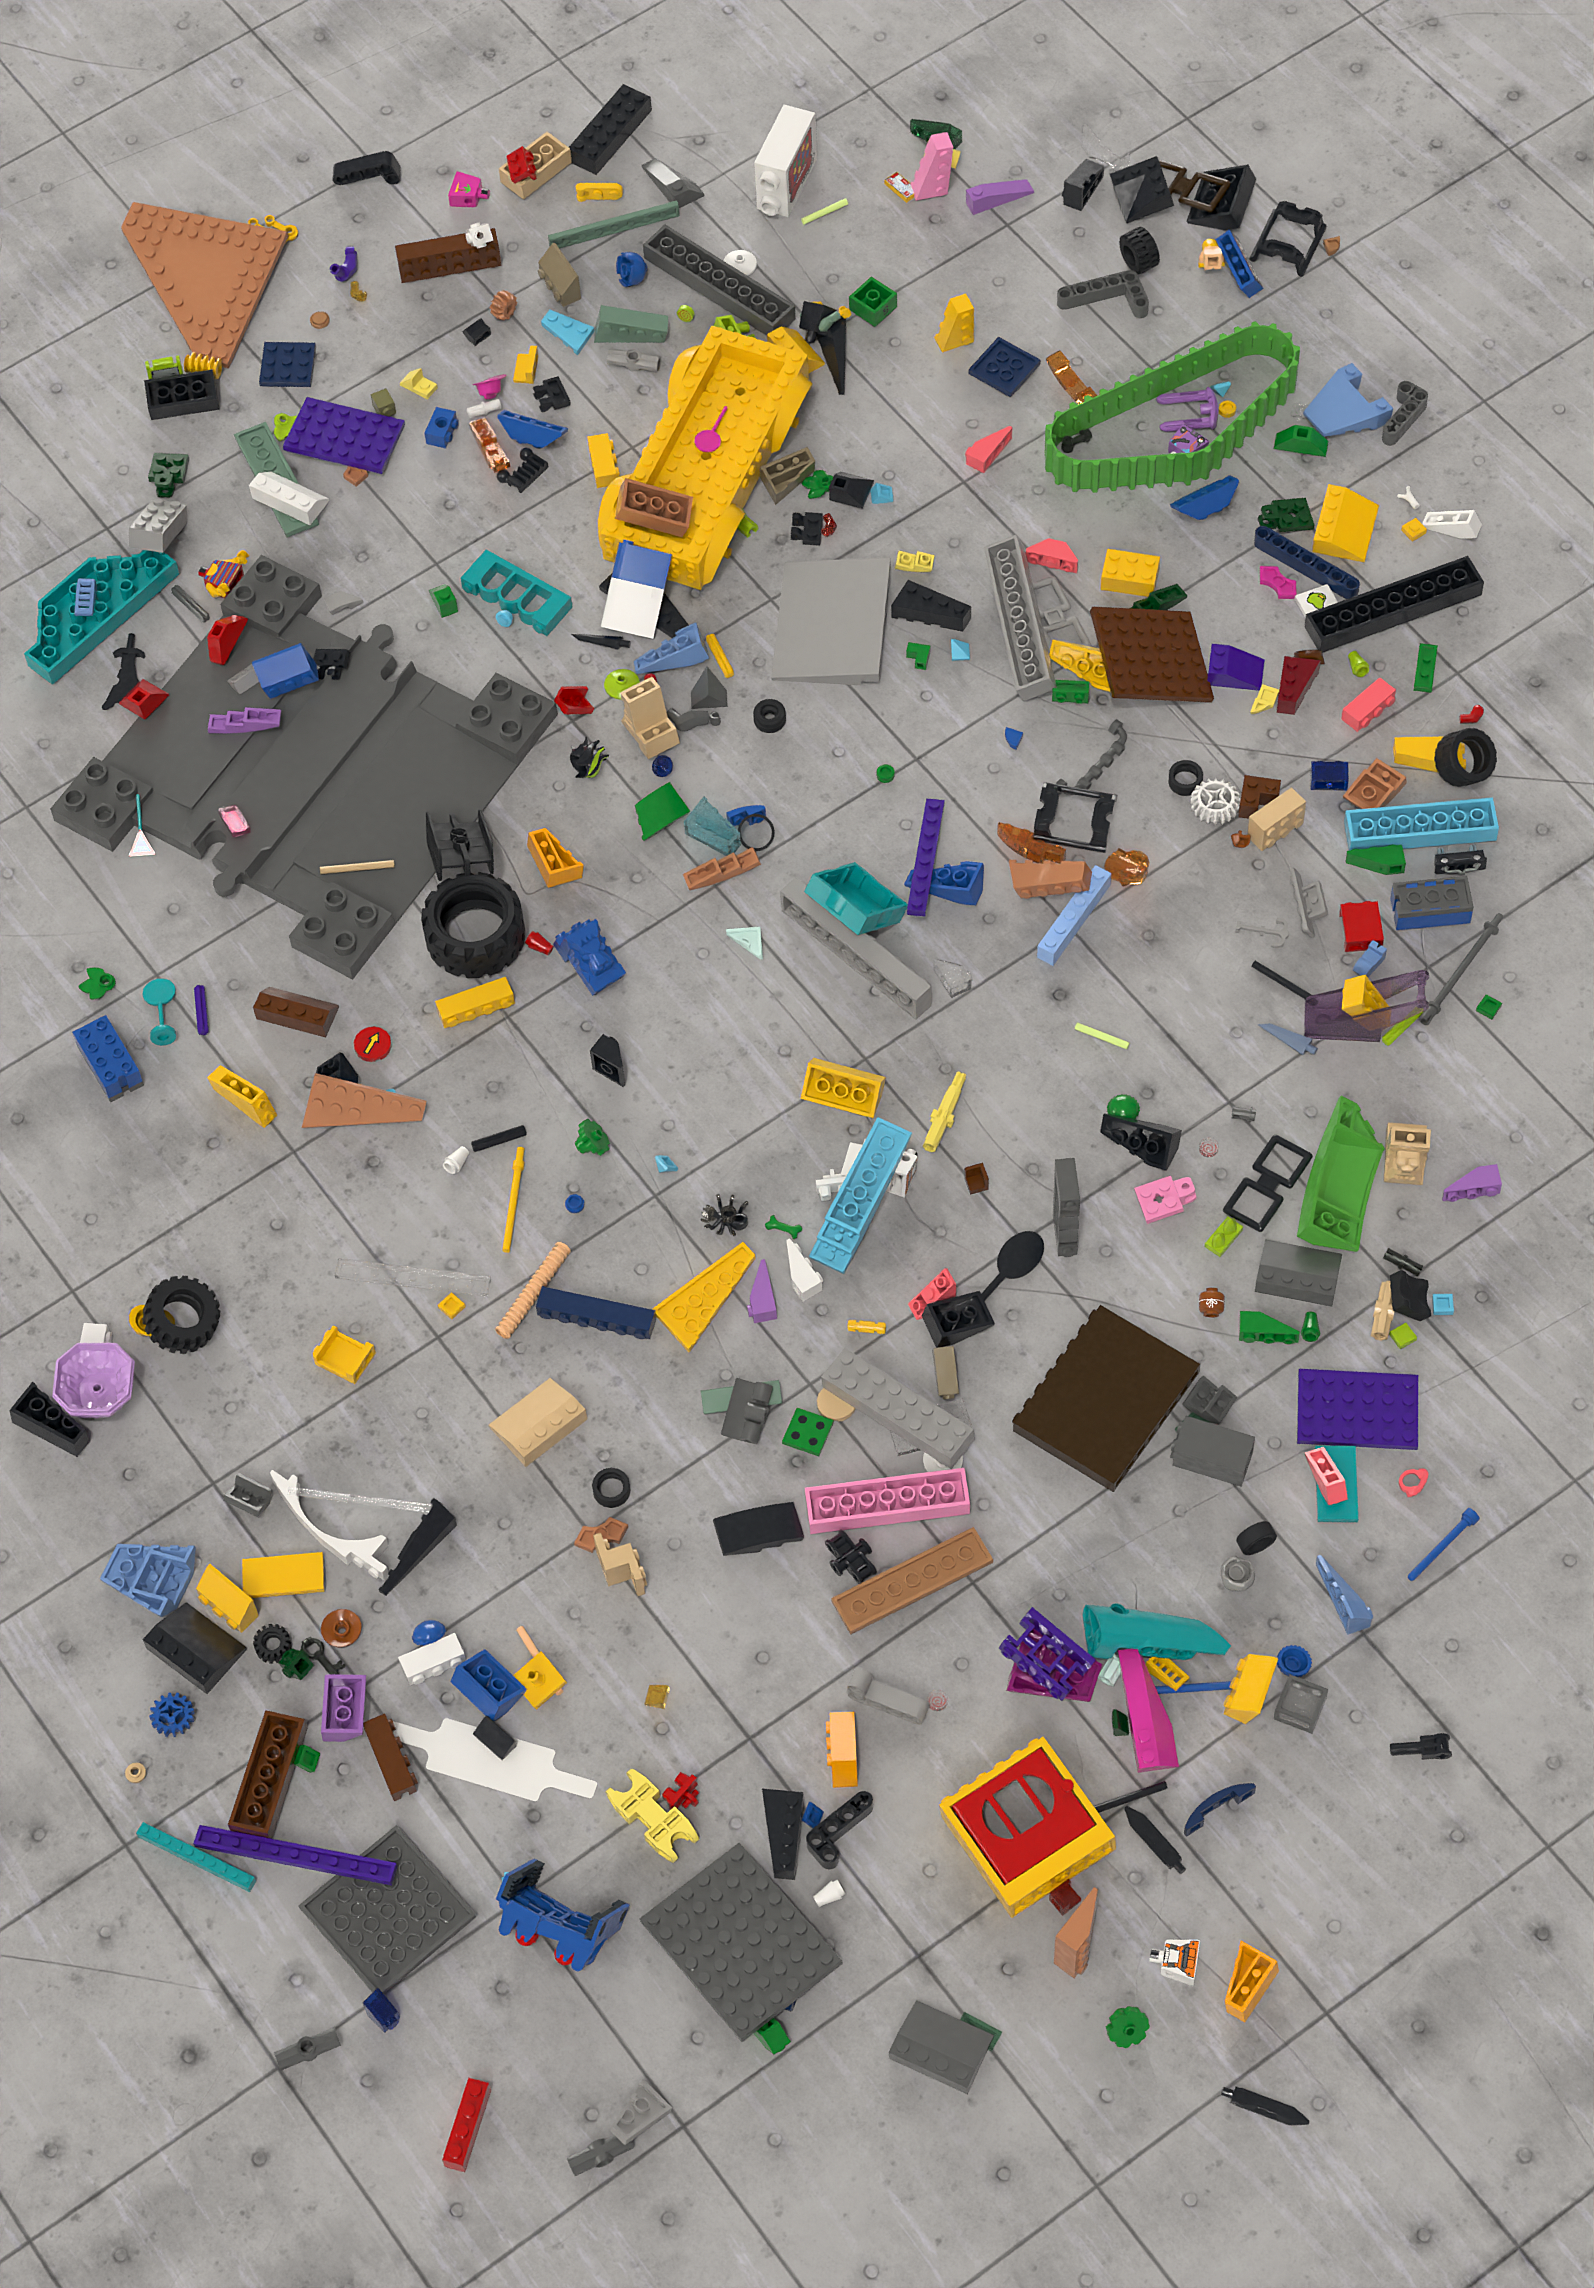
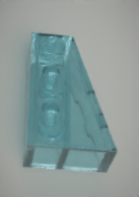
M703 796L684 821L685 834L726 856L733 852L735 853L741 846L740 832L726 818L724 819L718 813V810L708 802V799Z

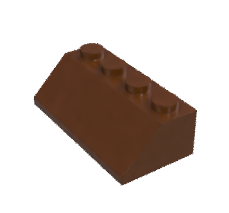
M268 987L261 991L253 1006L257 1020L325 1038L339 1009L337 1004L273 987Z

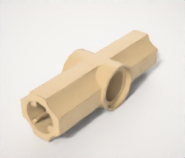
M1390 1281L1381 1283L1379 1298L1376 1300L1373 1315L1374 1322L1371 1337L1380 1341L1387 1340L1390 1324L1394 1316Z

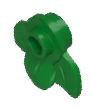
M816 470L813 472V476L805 478L801 484L810 489L808 498H817L825 492H829L833 476L827 475L824 470Z
M92 967L87 968L89 979L82 982L78 987L84 993H90V999L95 1000L103 997L106 991L112 990L116 985V980L114 976L105 973L103 969Z

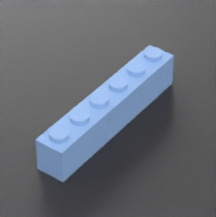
M1096 865L1091 870L1092 876L1089 891H1081L1074 894L1038 944L1037 958L1054 966L1111 886L1110 872Z

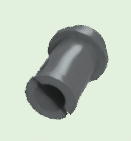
M1233 1106L1231 1118L1248 1120V1122L1255 1121L1256 1110L1253 1107L1247 1109Z

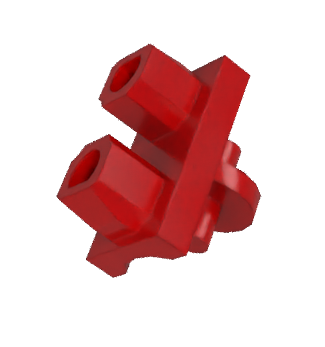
M680 1772L674 1780L680 1789L675 1792L668 1787L662 1793V1797L669 1804L670 1810L674 1806L678 1809L680 1805L685 1809L690 1804L696 1807L699 1803L696 1799L699 1792L695 1789L698 1785L696 1782L697 1777L693 1774L689 1777Z

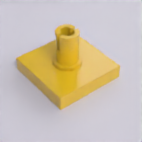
M542 1651L513 1675L527 1689L523 1695L536 1710L567 1684V1681Z

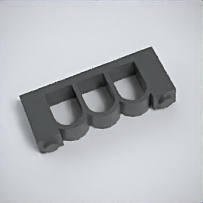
M1075 1158L1055 1159L1053 1223L1058 1256L1071 1257L1077 1255L1078 1216L1080 1215V1193Z

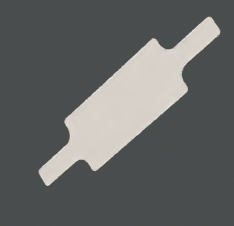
M445 1718L437 1731L428 1732L393 1721L396 1728L393 1731L395 1738L399 1736L402 1743L422 1748L428 1753V1761L426 1763L428 1770L532 1801H537L542 1790L548 1787L587 1798L593 1797L597 1787L596 1781L557 1770L553 1765L555 1755L553 1749L513 1738L516 1742V1747L501 1760L473 1735L477 1728L475 1726Z

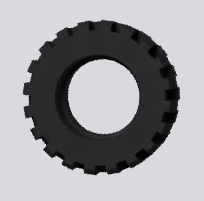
M184 1275L180 1279H178V1276H172L169 1281L164 1279L152 1289L143 1309L142 1321L146 1325L145 1332L148 1335L151 1334L150 1340L153 1343L158 1342L161 1349L164 1350L166 1347L170 1349L169 1352L175 1353L180 1351V1354H186L188 1350L195 1352L199 1347L202 1348L207 1344L218 1326L221 1311L218 1309L220 1306L217 1299L214 1300L216 1294L213 1290H208L209 1286L206 1283L200 1284L198 1282L199 1279L193 1278L191 1280L188 1279V1276ZM172 1302H183L190 1305L198 1314V1324L188 1328L172 1324L165 1316V1305Z

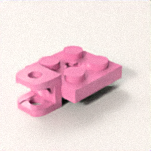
M1168 1176L1134 1188L1147 1224L1184 1212L1182 1205L1191 1203L1197 1198L1193 1182L1189 1177L1173 1181L1172 1177ZM1158 1196L1163 1197L1161 1203L1154 1201V1199Z

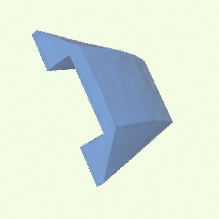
M117 1544L100 1580L156 1615L163 1617L177 1609L194 1575L196 1547L191 1545L187 1547H179V1545H170V1547L151 1545L150 1547L141 1544Z

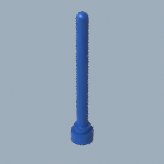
M1467 1508L1462 1513L1461 1521L1408 1574V1579L1410 1581L1415 1580L1467 1526L1475 1525L1480 1520L1478 1514L1471 1508Z
M1231 1681L1183 1684L1177 1691L1167 1685L1155 1687L1158 1694L1231 1689Z

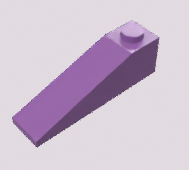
M1027 179L980 184L966 190V204L971 213L975 215L1033 194L1034 190Z

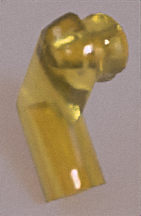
M352 281L350 284L351 297L359 302L365 301L367 297L366 291L364 293L363 290L359 291V283Z

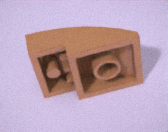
M1376 758L1368 769L1363 770L1343 795V798L1360 809L1385 807L1406 785V777Z

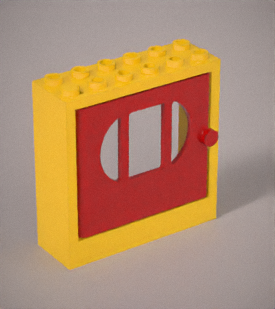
M1044 1736L1040 1739H1033L1028 1744V1747L1022 1751L1020 1749L1015 1751L1010 1756L1011 1758L1005 1762H998L993 1767V1770L988 1773H981L977 1776L976 1781L970 1785L968 1783L959 1788V1792L953 1796H946L942 1799L941 1804H939L942 1819L1011 1918L1116 1850L1114 1834ZM1023 1776L1037 1777L1050 1787L1054 1796V1806L1051 1813L1047 1812ZM1014 1781H1018L1044 1818L1022 1834H1019L993 1797L995 1793ZM985 1801H988L1012 1834V1839L998 1837L988 1830L982 1818ZM955 1813L957 1814V1816L959 1817V1819L962 1821V1823L964 1824V1826L966 1827V1829L969 1831V1833L971 1834V1836L973 1837V1839L975 1840V1842L978 1844V1846L980 1847V1849L982 1850V1852L985 1854V1856L987 1857V1859L989 1860V1862L992 1864V1866L994 1867V1869L996 1870V1872L998 1873V1875L1001 1877V1879H1002L1003 1882L1005 1883V1886H1004V1884L1001 1882V1880L999 1879V1877L997 1876V1874L994 1872V1870L992 1869V1867L990 1866V1864L988 1863V1861L985 1859V1857L983 1856V1854L981 1853V1851L978 1849V1847L976 1846V1844L974 1843V1841L972 1840V1838L969 1836V1834L967 1833V1831L965 1830V1828L962 1826V1824L960 1823V1821L958 1820V1818L955 1816Z

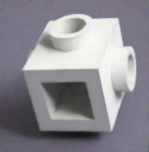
M480 222L471 224L469 229H466V240L468 244L471 243V246L481 248L487 246L486 242L493 241L488 223L480 225Z

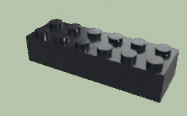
M623 84L569 146L572 164L597 175L652 111L651 97Z

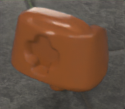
M1241 830L1231 835L1233 845L1237 848H1245L1250 843L1251 836L1243 835Z

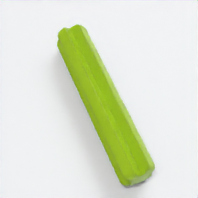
M1416 1004L1382 1037V1042L1387 1046L1392 1044L1421 1016L1425 1010L1424 1007Z

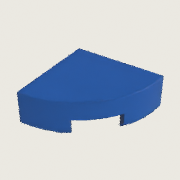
M1006 727V741L1011 748L1017 750L1023 737V732Z

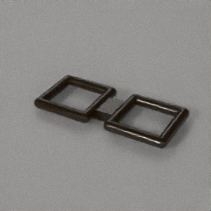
M1159 160L1161 168L1178 172L1168 188L1171 195L1173 193L1181 195L1178 199L1181 204L1213 212L1231 185L1228 180L1202 172H1196L1192 179L1185 178L1184 175L1187 172L1185 167ZM1199 179L1221 185L1210 205L1187 198Z

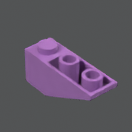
M1497 1164L1479 1166L1444 1189L1442 1201L1454 1202L1464 1198L1475 1199L1478 1196L1487 1195L1491 1197L1500 1194L1502 1182Z

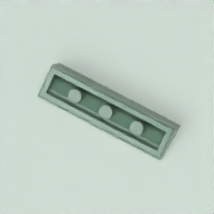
M779 1380L762 1382L773 1386L768 1405L781 1404L782 1397ZM734 1386L700 1390L703 1413L727 1411Z

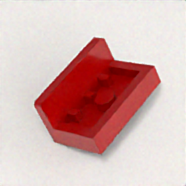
M522 146L506 156L510 178L514 184L528 176L533 181L537 179V170L534 166V156L531 151L526 150Z
M563 686L559 689L554 699V702L566 715L592 714L594 707L585 698L589 690L587 686Z

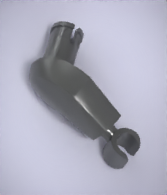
M674 708L667 710L668 719L675 724L676 729L679 731H688L696 726L707 725L709 721L714 726L721 723V718L716 711L711 712L709 715L708 711L691 710L680 715Z

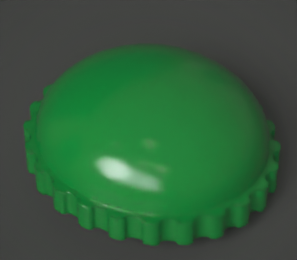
M1127 1094L1114 1096L1107 1105V1112L1111 1115L1136 1119L1140 1112L1137 1100Z

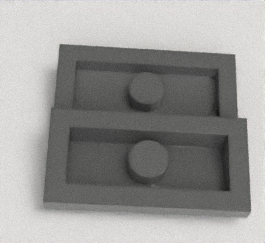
M1203 1375L1182 1405L1196 1415L1219 1425L1237 1399V1396L1224 1385L1218 1388Z

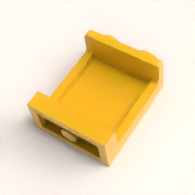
M333 1325L324 1334L320 1346L317 1345L315 1347L313 1359L319 1367L356 1384L376 1352L373 1344L366 1342L364 1345L340 1333L338 1328Z

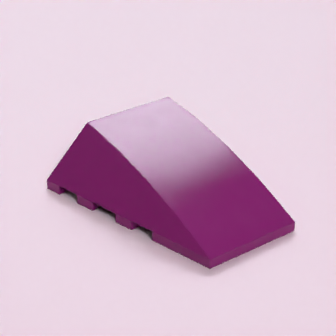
M1033 1629L1028 1636L1038 1642L1043 1635ZM1022 1642L1018 1650L1027 1656L1031 1648ZM1044 1644L1033 1654L1048 1667L1058 1657ZM1067 1655L1060 1661L1068 1669L1075 1663ZM1096 1660L1084 1676H1081L1074 1670L1066 1680L1073 1688L1064 1699L1090 1702L1102 1664ZM1014 1662L1008 1678L1006 1691L1053 1697L1047 1688L1043 1685H1038L1029 1673L1021 1671L1017 1663ZM1055 1668L1049 1674L1057 1683L1064 1676Z

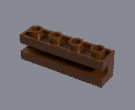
M384 1713L363 1722V1727L393 1800L401 1799V1794L406 1792L409 1795L417 1792L415 1785L418 1782L414 1772L409 1773L407 1768L411 1766L406 1754L402 1756L400 1751L401 1748H404L399 1736L395 1738L393 1734L396 1728L392 1718L388 1720Z

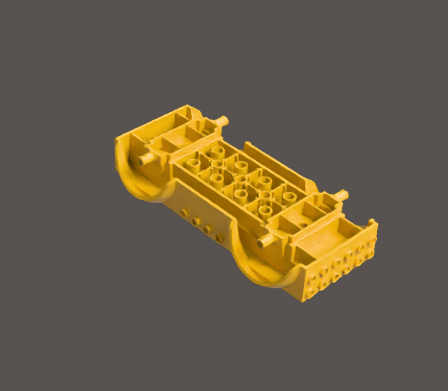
M711 326L701 345L687 348L678 356L669 379L668 408L664 409L661 421L657 422L654 434L650 435L647 447L643 448L642 456L633 473L613 480L603 495L598 516V537L604 560L615 563L619 542L623 543L624 539L633 541L634 546L672 554L667 580L699 590L702 589L703 585L712 581L722 558L729 559L731 556L732 548H728V545L740 522L745 518L746 514L742 509L760 477V467L766 465L772 453L780 450L790 427L796 429L799 424V418L795 416L813 385L809 380L808 354L758 340L754 337H748L738 332L725 330L721 327ZM727 406V410L715 430L721 438L719 448L713 452L699 450L695 446V436L703 430H712L723 408ZM625 478L693 497L689 528L683 537L615 519L619 488Z

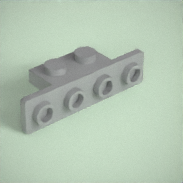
M1295 868L1290 869L1292 874L1290 881L1295 887L1293 894L1299 904L1297 911L1302 918L1301 928L1304 933H1307L1312 938L1315 937L1312 921L1329 915L1322 885L1319 881L1303 886L1301 875Z

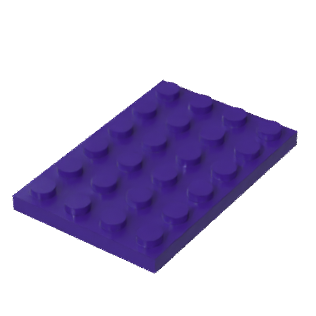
M306 397L283 444V450L382 474L405 426V420Z
M1299 1369L1297 1444L1418 1450V1375Z

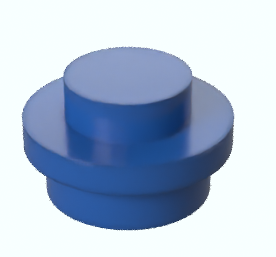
M577 1194L570 1195L565 1201V1207L571 1213H578L584 1208V1200Z

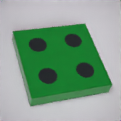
M796 1408L782 1444L819 1457L832 1429L834 1420Z

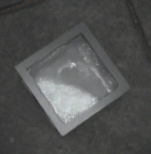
M1289 1674L1276 1706L1273 1719L1313 1734L1329 1689Z

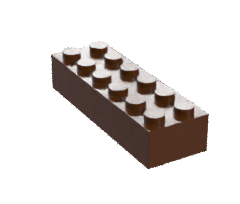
M495 228L490 229L493 241L486 242L487 246L481 248L471 246V243L468 244L465 236L467 233L395 245L401 283L501 266Z
M265 1710L228 1822L230 1831L273 1838L296 1765H294L300 1745H303L308 1729L305 1719Z

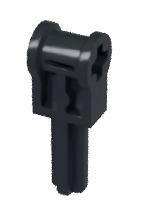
M1446 1733L1420 1736V1742L1391 1743L1390 1754L1392 1756L1421 1754L1422 1760L1448 1759L1452 1757L1448 1742L1450 1735Z

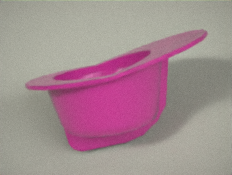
M506 374L497 375L473 385H476L480 396H484L486 400L493 399L501 391V379L506 377Z

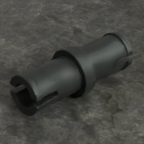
M1390 1248L1387 1249L1383 1257L1384 1260L1397 1265L1398 1269L1402 1270L1403 1268L1417 1277L1424 1266L1409 1259V1256H1403Z

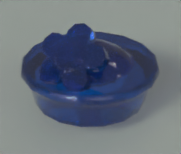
M666 755L658 756L652 763V771L658 777H666L673 770V762Z

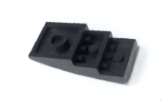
M794 1502L751 1508L713 1519L723 1556L757 1553L763 1548L781 1547L783 1543L802 1541L804 1538Z

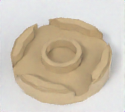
M825 1388L819 1392L817 1407L821 1416L840 1422L850 1418L855 1412L853 1406Z

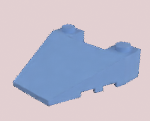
M1353 363L1338 369L1303 412L1323 437L1345 434V431L1351 430L1360 432L1361 429L1365 428L1374 430L1384 426L1392 416L1393 407L1383 397L1368 403L1358 392L1357 389L1360 386L1362 373Z

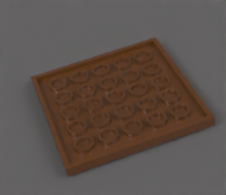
M1092 606L1090 614L1112 698L1212 703L1214 696L1210 682L1207 681L1208 674L1191 612Z

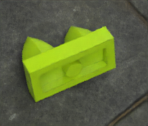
M1227 1216L1205 1242L1204 1247L1221 1257L1243 1231V1226L1237 1223L1235 1218Z

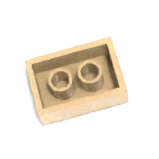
M1291 787L1249 816L1247 835L1251 836L1250 840L1263 851L1266 848L1272 847L1280 838H1285L1294 828H1299L1303 824L1306 801Z

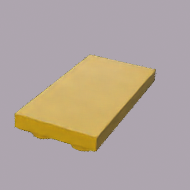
M323 1552L242 1559L243 1592L250 1598L325 1592Z

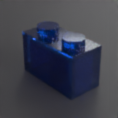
M1311 761L1310 790L1347 791L1349 782L1348 762Z

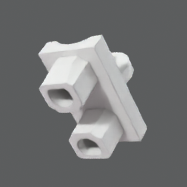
M830 1169V1175H824L823 1179L816 1180V1191L820 1195L821 1201L830 1200L831 1192L839 1191L846 1178L842 1177V1173L834 1174V1169Z

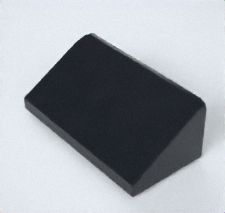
M488 1716L482 1719L473 1732V1735L501 1760L516 1747L515 1740Z

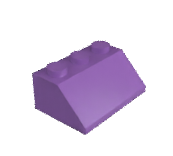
M325 1674L321 1725L323 1741L344 1742L363 1735L366 1675Z

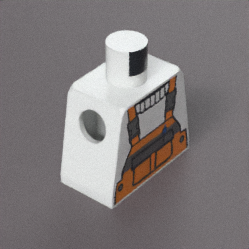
M908 1149L906 1152L904 1151L887 1187V1192L905 1198L916 1174L918 1154L915 1150Z
M1165 1940L1164 1951L1151 1949L1149 1962L1162 1964V1976L1193 1986L1200 1940Z

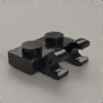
M559 376L543 380V385L533 387L535 392L533 396L535 400L539 399L541 412L548 411L552 406L554 410L571 405Z
M805 512V516L800 513H793L792 526H804V530L798 527H791L790 540H803L802 545L820 546L823 513Z
M316 649L313 660L317 664L319 679H324L325 670L328 668L327 675H332V680H339L341 669L347 668L350 651L348 649Z

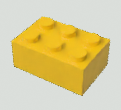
M1107 549L1101 576V590L1148 597L1150 592L1155 591L1160 556Z

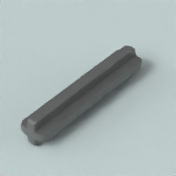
M179 585L171 588L172 594L201 622L205 623L209 620V614Z

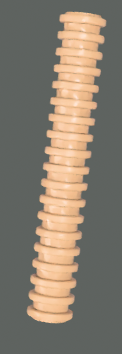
M557 1242L552 1251L549 1252V1256H546L542 1265L539 1266V1270H536L532 1279L529 1280V1284H526L522 1293L519 1294V1298H516L512 1307L509 1308V1312H506V1317H503L502 1321L499 1322V1326L495 1328L498 1335L509 1339L511 1334L514 1333V1329L518 1327L517 1325L524 1319V1315L528 1313L527 1310H530L531 1306L534 1305V1301L538 1299L537 1296H539L542 1286L546 1287L548 1285L547 1282L551 1281L554 1273L558 1271L557 1268L561 1267L564 1259L571 1253L570 1248L566 1244Z

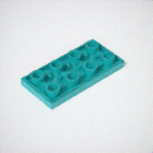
M1315 1446V1449L1325 1448L1345 1479L1348 1500L1328 1505L1316 1482L1317 1522H1358L1356 1446Z

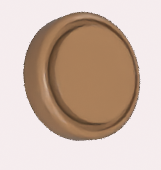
M322 311L315 312L310 317L311 325L317 329L325 328L330 322L329 315Z

